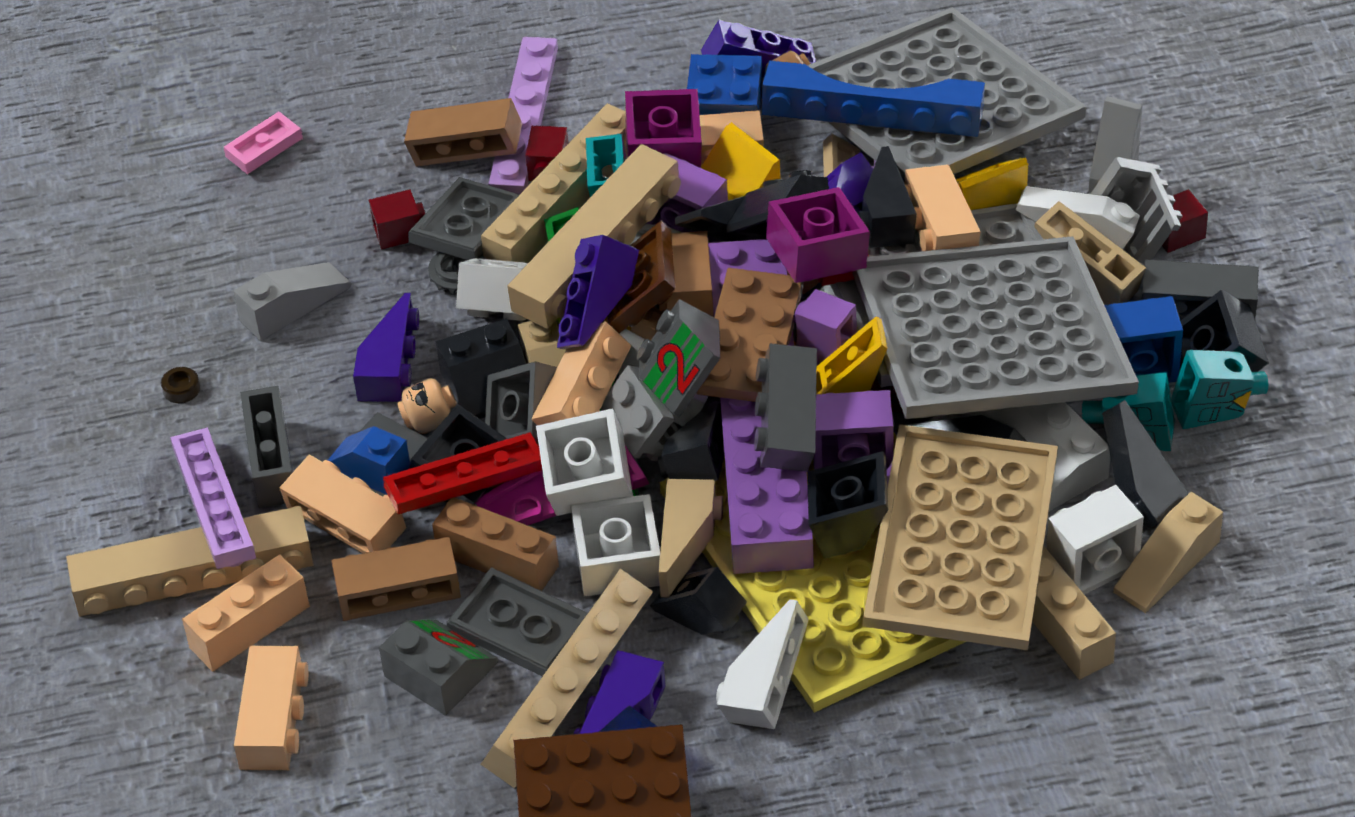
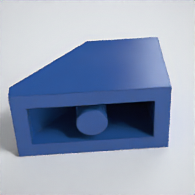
M375 426L346 437L328 459L344 475L351 479L354 477L360 478L370 488L385 495L387 493L384 489L383 477L408 470L410 467L407 440Z

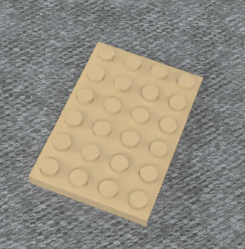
M899 424L887 487L888 511L881 520L864 610L863 627L1028 650L1058 446Z

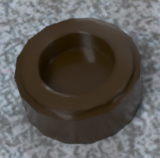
M176 367L163 375L161 387L163 395L167 400L179 404L191 401L198 395L200 382L197 373L191 368Z

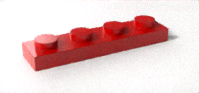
M529 432L383 477L384 489L399 515L542 471L540 450L533 435Z

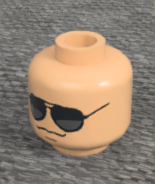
M430 378L403 390L402 401L397 402L407 428L415 429L419 434L423 435L436 430L452 411L451 408L457 405V402L449 385L441 387L437 380Z

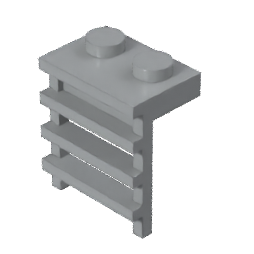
M1116 156L1091 194L1107 196L1117 202L1125 203L1140 215L1135 232L1124 248L1131 257L1144 266L1145 259L1152 260L1173 230L1178 231L1181 227L1179 221L1183 216L1180 211H1176L1172 207L1175 199L1172 195H1167L1165 191L1168 183L1166 180L1159 178L1158 174L1161 172L1159 165Z
M627 365L609 390L601 410L613 408L623 430L624 443L633 457L640 458L643 453H646L651 461H657L658 457L662 455L666 440L679 429L673 422L675 418L668 408L639 378V367Z

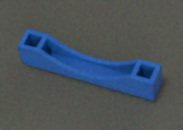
M769 60L762 84V115L978 137L983 115L985 82L946 79L934 84L911 88H871L832 79L815 71L806 64Z

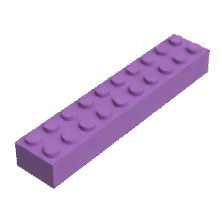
M767 239L708 243L714 316L728 268L787 275L785 266ZM793 331L789 343L790 346H794ZM720 398L733 574L814 568L813 537L808 523L806 472L760 467L761 451L754 450L755 432L757 427H761V416L755 415L756 402Z

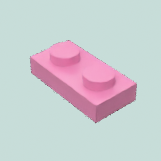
M278 111L224 146L225 157L248 175L303 139L301 128Z

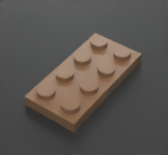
M736 268L727 269L714 318L719 320L720 359L697 391V395L756 402L757 393L762 392V382L756 381L758 359L765 358L770 343L789 345L795 323L794 314L800 303L804 287L803 282L795 283L790 275Z

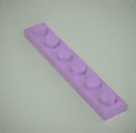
M522 38L509 98L512 99L522 121L516 154L495 156L489 186L516 194H521L528 186L525 155L531 126H541L558 51L557 39Z
M208 427L170 437L174 454L216 568L236 567L245 561L256 559L253 543Z

